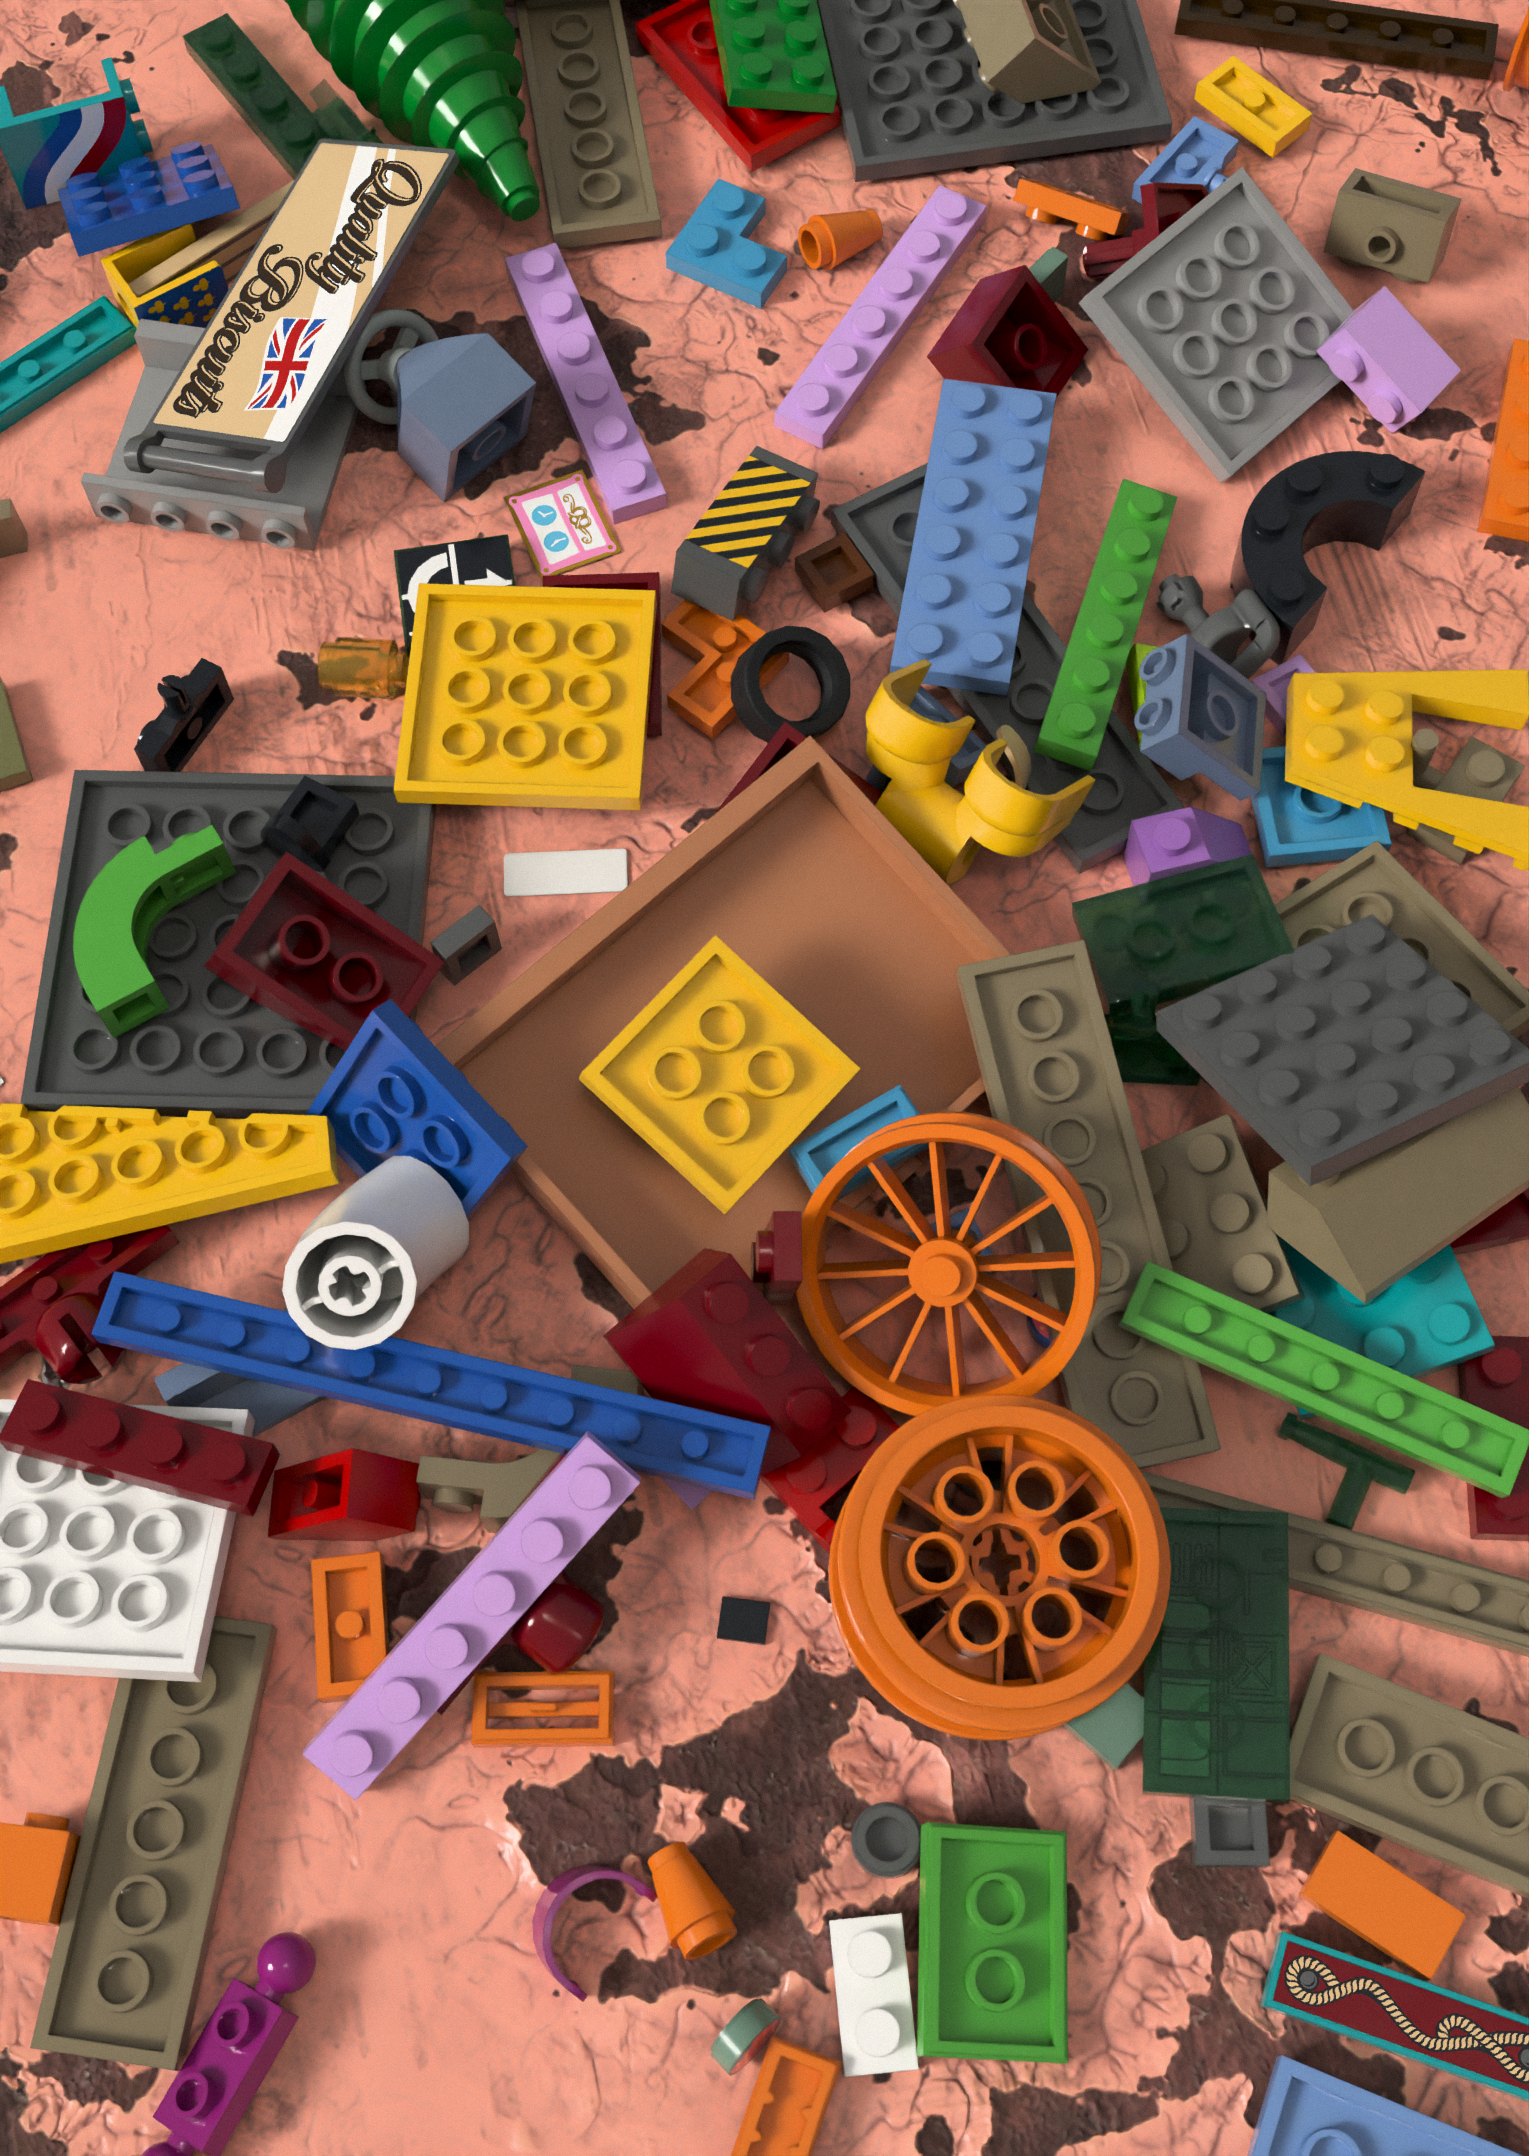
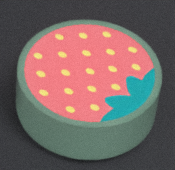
M763 1999L750 2001L729 2021L717 2036L711 2047V2057L730 2076L736 2074L768 2042L778 2028L781 2017Z

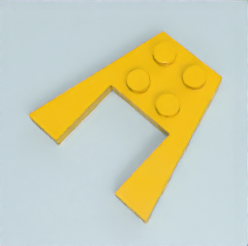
M1528 670L1293 674L1287 688L1286 782L1358 809L1361 808L1363 802L1393 812V822L1414 830L1418 828L1420 823L1454 835L1453 845L1477 854H1481L1484 847L1514 858L1512 867L1523 871L1529 870V807L1413 787V750L1411 748L1413 740L1412 711L1522 730L1529 718Z

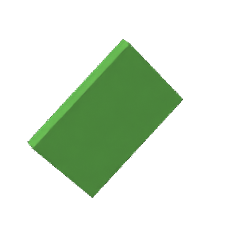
M932 1822L921 1824L917 2014L918 2057L1054 2064L1068 2063L1067 1831Z

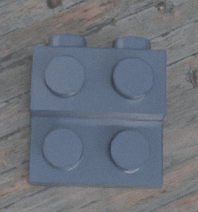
M1188 633L1148 653L1139 669L1140 678L1147 682L1145 702L1138 709L1134 719L1135 727L1142 732L1140 752L1181 781L1201 772L1240 801L1259 793L1266 693Z

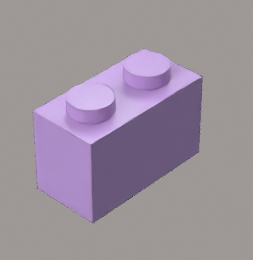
M1386 286L1382 287L1356 308L1316 350L1329 365L1332 373L1345 382L1367 406L1369 413L1377 421L1381 422L1391 434L1421 414L1461 371Z

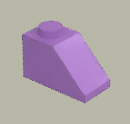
M1194 807L1131 820L1123 858L1141 909L1259 881L1260 873L1240 823Z

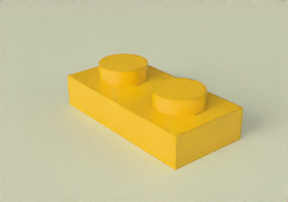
M1234 55L1199 81L1196 86L1194 100L1272 158L1309 129L1313 113Z

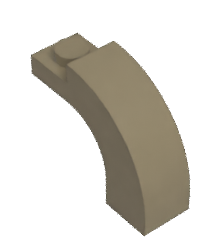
M573 1365L571 1379L640 1396L644 1395L643 1386L631 1371ZM538 1449L524 1458L506 1463H486L421 1455L416 1483L426 1499H433L432 1506L450 1512L469 1513L473 1511L474 1504L482 1505L480 1518L488 1533H496L560 1453Z

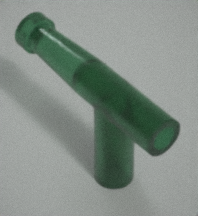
M1287 1412L1277 1434L1279 1438L1286 1441L1289 1438L1326 1459L1347 1468L1325 1520L1326 1523L1349 1530L1353 1529L1372 1481L1405 1495L1415 1474V1470L1346 1438L1299 1421L1296 1415Z

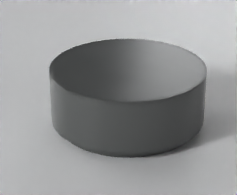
M891 1802L874 1804L859 1815L853 1826L851 1835L853 1856L858 1865L873 1877L880 1879L901 1877L915 1866L920 1857L921 1826L914 1814L899 1804Z

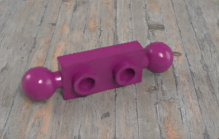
M283 1932L272 1936L264 1943L257 1957V1973L260 1980L255 1988L233 1978L153 2115L154 2119L171 2130L169 2137L166 2141L151 2145L140 2156H192L196 2149L210 2156L221 2155L299 2018L281 2006L280 2002L285 1994L293 1993L303 1988L310 1981L314 1973L316 1956L311 1943L305 1937L294 1932Z

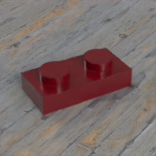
M773 1211L765 1230L757 1231L756 1242L751 1244V1280L753 1283H763V1296L767 1301H790L803 1281L802 1211Z

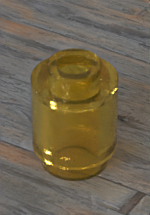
M337 637L335 642H322L318 656L319 685L321 689L333 690L336 696L393 700L396 696L397 688H406L409 667L408 655L405 652H399L396 640Z

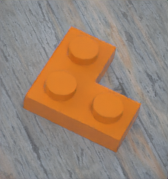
M684 600L661 623L662 637L693 658L698 664L667 694L668 708L714 740L737 716L731 700V675L737 660L742 653L765 635L766 632L741 614H738L736 619L731 621L688 600ZM782 652L773 655L763 664L759 673V687L761 690L787 665L789 653Z

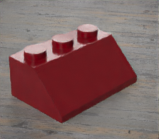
M704 1248L603 1335L651 1398L771 1426V1438L761 1476L802 1457L852 1412L731 1253Z

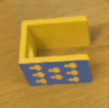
M191 224L144 237L100 259L118 308L136 329L140 319L206 328L228 292L229 288L223 269L215 260L139 298L136 297L128 284L197 241Z

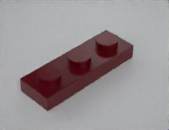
M1491 1336L1495 1344L1493 1352L1458 1364L1460 1399L1529 1430V1337ZM1529 1446L1510 1496L1500 1498L1467 1483L1471 1539L1529 1541Z

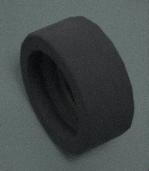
M784 626L767 632L739 656L731 675V700L739 720L755 737L767 743L770 742L784 722H787L807 738L809 736L813 739L819 737L843 717L850 699V673L842 653L826 636L808 627ZM782 652L792 653L805 660L814 670L821 686V702L818 709L809 718L800 721H789L777 715L765 702L759 687V673L763 664L771 656Z

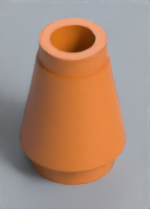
M873 209L813 215L809 218L807 224L800 227L798 232L801 254L811 268L817 269L821 267L824 270H831L873 243L880 241L883 235L882 223L878 214Z
M681 1841L670 1844L657 1851L648 1859L647 1864L652 1873V1880L670 1946L672 1948H680L685 1960L692 1961L707 1956L726 1945L735 1937L737 1929L732 1918L736 1910L696 1857L690 1853L685 1842Z

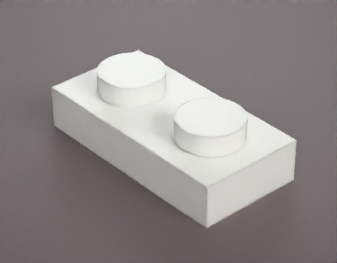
M902 1913L829 1920L844 2077L918 2070Z

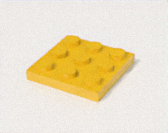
M715 935L581 1072L579 1080L726 1215L861 1068Z

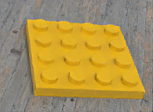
M419 583L393 790L397 803L641 811L657 607L655 590Z

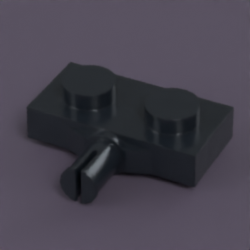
M204 658L200 659L189 675H185L182 678L168 675L161 679L163 684L158 683L157 690L165 703L164 709L155 720H151L144 726L134 748L144 771L181 772L233 702L234 697L222 667Z

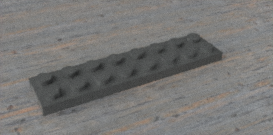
M928 463L831 510L832 526L839 535L842 533L847 535L875 574V587L898 619ZM1025 591L1008 696L947 688L965 714L976 720L974 726L987 745L997 740L996 730L1002 725L1010 726L1021 737L1031 757L1032 770L1026 790L1036 794L1051 795L1087 775L1096 779L1070 824L1054 837L1062 851L1080 874L1125 850L1131 820L1185 807L1149 758L1140 752L1138 743L1113 710H1111L1101 746L1091 771L1033 752L1067 647ZM1003 752L999 762L1015 782L1013 766L1006 753Z

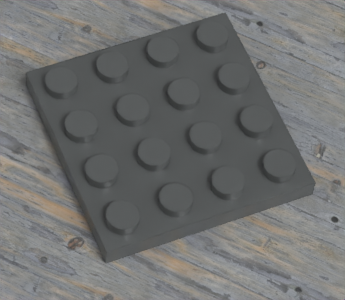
M1373 914L1156 1011L1157 1031L1310 1187L1529 1082V1049Z

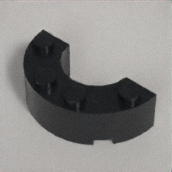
M1339 451L1316 455L1294 463L1271 478L1261 488L1253 499L1243 523L1232 564L1230 588H1233L1235 598L1245 589L1255 591L1276 618L1280 626V641L1270 657L1272 661L1278 665L1286 662L1313 630L1327 591V587L1310 572L1303 555L1316 546L1334 541L1359 543L1379 551L1410 514L1426 471L1392 454ZM1252 631L1249 636L1253 641L1256 637L1255 631Z

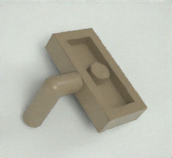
M1428 728L1420 729L1415 733L1411 742L1413 750V785L1419 788L1503 802L1525 767L1520 762L1471 736L1447 773L1444 774L1429 765L1439 743V737L1435 731ZM1422 823L1419 824L1416 830L1410 828L1407 833L1408 836L1461 865L1469 853V850L1453 845L1454 835Z

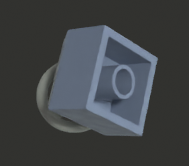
M403 309L383 310L370 317L344 363L346 388L355 406L364 415L376 422L389 425L397 424L398 455L443 502L452 497L527 434L536 382L489 333L461 335L439 340L434 329L419 315ZM389 327H401L392 349L385 351L380 359L362 360L368 343L377 333ZM419 338L423 345L414 348ZM382 379L388 383L391 389L397 392V407H385L376 403L366 392L362 380Z

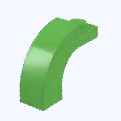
M213 825L197 833L192 832L180 836L170 847L155 854L144 835L120 851L104 866L84 896L76 918L73 935L75 965L86 994L113 1038L170 1008L150 973L147 960L148 943L160 919L170 909L184 900L237 873L224 843Z

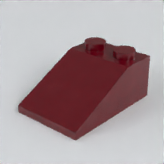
M286 851L272 867L204 967L258 1004L346 1051L371 1011L387 1000L391 999L409 1017L445 961Z

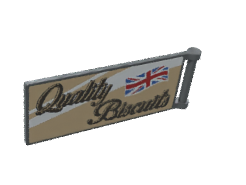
M320 139L146 428L141 434L130 438L126 442L123 453L126 467L130 471L146 474L159 469L252 484L253 488L257 491L279 492L285 483L287 464L292 453L460 161L456 151L444 148ZM167 438L265 454L256 457L254 460L163 447L161 444L163 439Z

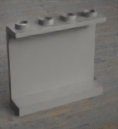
M140 319L134 337L145 367L105 476L84 473L81 484L96 517H102L110 522L119 524L134 522L158 526L170 532L185 530L211 534L219 539L228 541L243 539L268 543L279 549L294 547L314 551L359 411L351 400L346 388L344 364L292 453L287 464L285 483L279 492H262L255 490L252 484L159 469H155L149 474L130 471L124 463L123 453L126 442L144 431L205 328ZM362 380L363 385H364V387H365V389H366L365 381ZM164 438L161 444L163 447L254 460L256 457L265 454Z

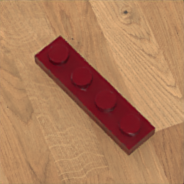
M27 1379L0 1433V1443L7 1451L251 1517L254 1516L280 1457V1453L274 1443Z

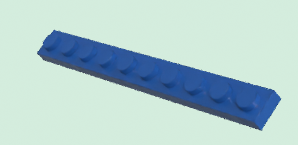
M114 1271L91 1333L100 1343L561 1453L564 1448L569 1452L584 1434L589 1431L636 1472L755 1500L771 1438V1426L391 1336L380 1344L357 1350L328 1347L305 1335L291 1318L289 1312Z

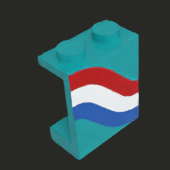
M112 57L101 60L110 92L16 116L5 85L0 86V146L26 210L60 201L58 189L67 187L66 181L76 175L95 172L98 174V177L118 172V166L127 160L144 157V154L154 152L144 120L133 121L131 114L140 112L130 78L119 80Z

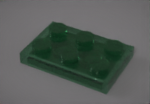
M1253 854L1072 903L1073 919L1081 940L1085 942L1091 968L1109 1017L1194 995L1275 957L1293 954L1294 952Z

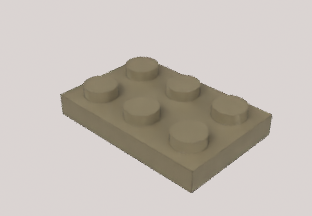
M1229 1113L1141 1151L1173 1272L1265 1313H1270L1305 1299L1282 1238L1267 1227L1268 1202L1237 1123Z

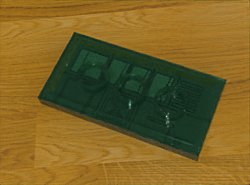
M1159 1507L1169 1541L1171 1577L1167 1608L1160 1631L1150 1652L1144 1659L1142 1795L1289 1804L1288 1513Z

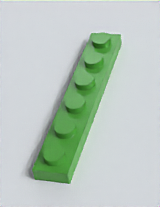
M1126 479L1122 480L1033 752L1088 771L1092 770L1175 507L1176 496Z
M1150 1261L1145 1263L1118 1325L1125 1330L1500 1498L1510 1496L1529 1446V1430Z

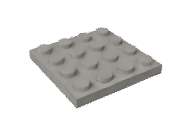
M1243 167L1079 302V305L1220 483L1231 477L1341 381L1332 373L1329 365L1316 350L1354 311Z

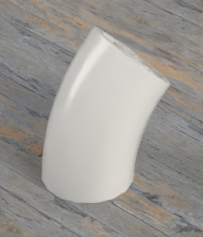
M392 1156L341 1193L311 1222L285 1265L282 1288L289 1315L305 1335L328 1347L357 1350L380 1344L402 1327L414 1307L416 1299L431 1283L463 1257L469 1245V1222L460 1199L449 1183L430 1165L411 1156Z

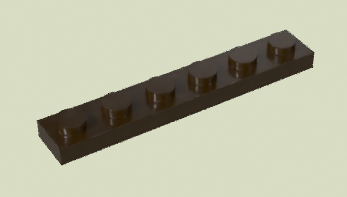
M1181 0L1174 34L1489 80L1494 64L1499 24L1332 0Z

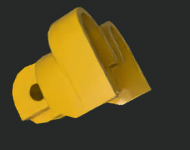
M923 659L889 673L882 680L865 714L868 730L866 754L870 762L881 773L891 779L875 807L947 885H950L965 876L982 845L996 853L1020 858L1030 856L1042 849L1070 824L1096 779L1087 775L1051 795L1036 794L1023 789L1015 782L1009 781L995 767L1008 745L1006 741L1000 738L988 744L981 752L965 781V796H963L945 783L944 780L951 757L959 752L976 720L968 715L955 722H937L921 716L909 707L932 663Z

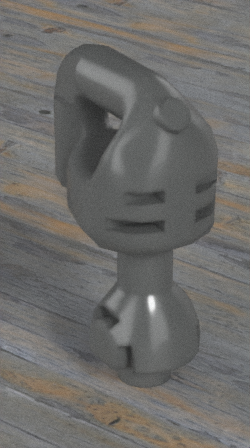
M1173 574L1161 582L1159 586L1161 594L1158 597L1157 607L1171 620L1184 622L1192 632L1190 636L1247 679L1272 656L1278 647L1280 626L1255 591L1251 589L1241 591L1230 606L1218 610L1209 616L1203 608V591L1195 577L1184 576L1180 578L1179 575ZM1252 631H1255V639L1236 657V653L1242 643L1250 636Z

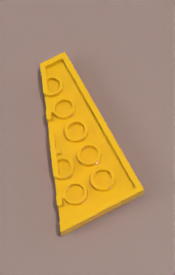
M1 1103L0 1264L339 1184L334 1128L327 1116L252 1113L246 1119L215 1118L212 1111L189 1110L187 1117L160 1116L156 1109L63 1105L56 1112L28 1111L24 1104Z

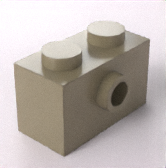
M1355 168L1338 192L1323 252L1338 256L1343 263L1350 266L1363 267L1368 265L1391 272L1393 277L1404 282L1422 281L1429 283L1444 260L1461 198Z

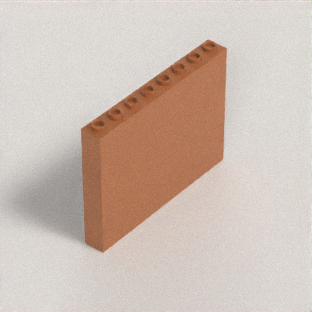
M809 736L454 1029L435 1047L455 1068L464 1074L471 1086L500 1117L504 1118L511 1125L514 1132L528 1146L510 1171L631 1307L635 1309L704 1248L731 1253L751 1279V1244L756 1242L757 1231L765 1230L773 1211H802L803 1216L805 1208L813 1195L788 1157L789 1148L896 1086H902L920 1114L963 1112L978 1097L988 1106L989 1102L961 997L956 971L958 966L1009 956L1011 954L818 743ZM715 935L861 1068L726 1215L579 1080L581 1072ZM915 1155L891 1170L902 1184L924 1162ZM874 1179L840 1199L839 1202L868 1215L878 1206L869 1195L881 1185L877 1179ZM830 1218L827 1233L840 1222ZM843 1224L848 1231L852 1229L851 1227ZM827 1243L825 1253L831 1248ZM754 1283L763 1295V1283Z

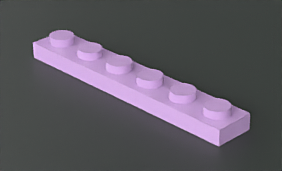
M941 185L938 186L775 410L774 427L823 450L986 220V205Z
M557 243L505 258L508 277L613 524L667 508L666 492Z
M587 1431L306 1745L302 1755L356 1801L641 1483V1476L592 1433Z

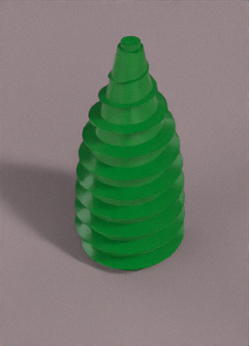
M284 0L289 5L294 19L309 34L315 49L326 61L331 63L338 79L347 88L355 92L358 101L364 109L376 118L381 119L394 137L415 146L454 149L460 161L453 173L460 178L472 180L477 185L479 192L484 197L490 199L504 216L511 217L512 220L519 222L529 219L538 211L540 207V190L527 156L528 142L521 137L519 129L526 112L523 101L516 97L523 81V68L520 61L513 56L516 35L513 25L504 16V0Z

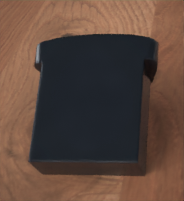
M304 776L278 813L272 816L262 828L261 839L279 855L283 856L287 851L314 871L323 872L331 862L329 859L330 854L360 813L354 800Z

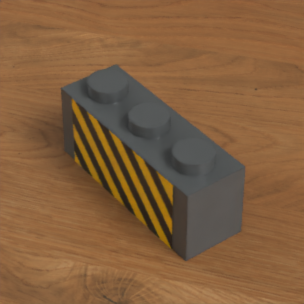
M756 446L677 549L671 593L731 621L736 619L747 602L755 604L765 589L770 570L774 565L781 568L785 564L791 553L795 536L799 530L807 532L817 516L820 500L814 498L818 473Z

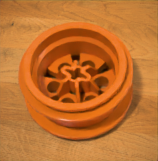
M983 1394L945 1402L922 1412L892 1433L873 1453L863 1467L842 1506L834 1528L828 1565L829 1592L836 1624L847 1651L872 1687L889 1703L919 1723L945 1734L965 1739L1007 1741L1031 1737L1050 1731L1089 1712L1110 1698L1138 1670L1152 1648L1166 1612L1171 1577L1170 1548L1165 1523L1158 1502L1148 1482L1134 1461L1107 1433L1071 1410L1048 1401L1012 1394ZM980 1461L1001 1462L1000 1491L993 1489L989 1478L983 1473ZM1028 1477L1042 1483L1049 1497L1047 1509L1034 1510L1022 1504L1016 1492L1017 1480ZM952 1483H961L971 1488L978 1499L979 1508L977 1513L971 1516H961L954 1513L945 1502V1486ZM1069 1499L1082 1518L1067 1522L1062 1526L1053 1514ZM904 1501L939 1525L937 1531L924 1533L893 1524L901 1503ZM1011 1530L1021 1535L1024 1540L1019 1543L1013 1539ZM1067 1536L1077 1537L1087 1544L1092 1554V1564L1089 1570H1075L1065 1563L1060 1553L1062 1538ZM991 1545L992 1551L996 1553L998 1563L1003 1565L1010 1564L1011 1572L1000 1581V1591L999 1585L995 1584L993 1574L981 1572L979 1567L990 1556ZM924 1548H932L942 1552L949 1561V1579L941 1583H934L922 1578L915 1566L916 1552ZM1031 1550L1036 1560L1035 1574L1028 1571L1029 1560L1027 1553ZM1070 1587L1101 1596L1096 1617L1080 1607L1077 1599L1068 1591ZM939 1598L940 1601L938 1603L944 1611H949L919 1641L907 1626L902 1615ZM1048 1602L1055 1605L1061 1611L1064 1617L1065 1629L1060 1638H1048L1036 1630L1032 1622V1610L1035 1603ZM963 1609H979L990 1618L994 1632L989 1644L978 1645L964 1638L958 1623L960 1612ZM1017 1634L1029 1678L1003 1680L1005 1639Z

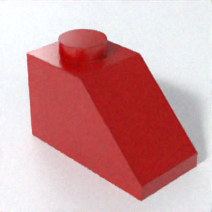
M351 1448L274 1470L268 1537L279 1540L378 1541L415 1532L416 1516L421 1501L418 1490L419 1486L416 1483L419 1463Z

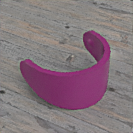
M603 1864L581 1865L570 1868L555 1877L540 1896L532 1920L535 1948L545 1969L565 1989L582 2002L585 2001L588 1995L579 1988L575 1981L568 1980L560 1971L551 1947V1934L555 1915L563 1901L574 1890L597 1879L624 1881L632 1886L640 1896H645L653 1903L657 1899V1894L641 1881L618 1868Z

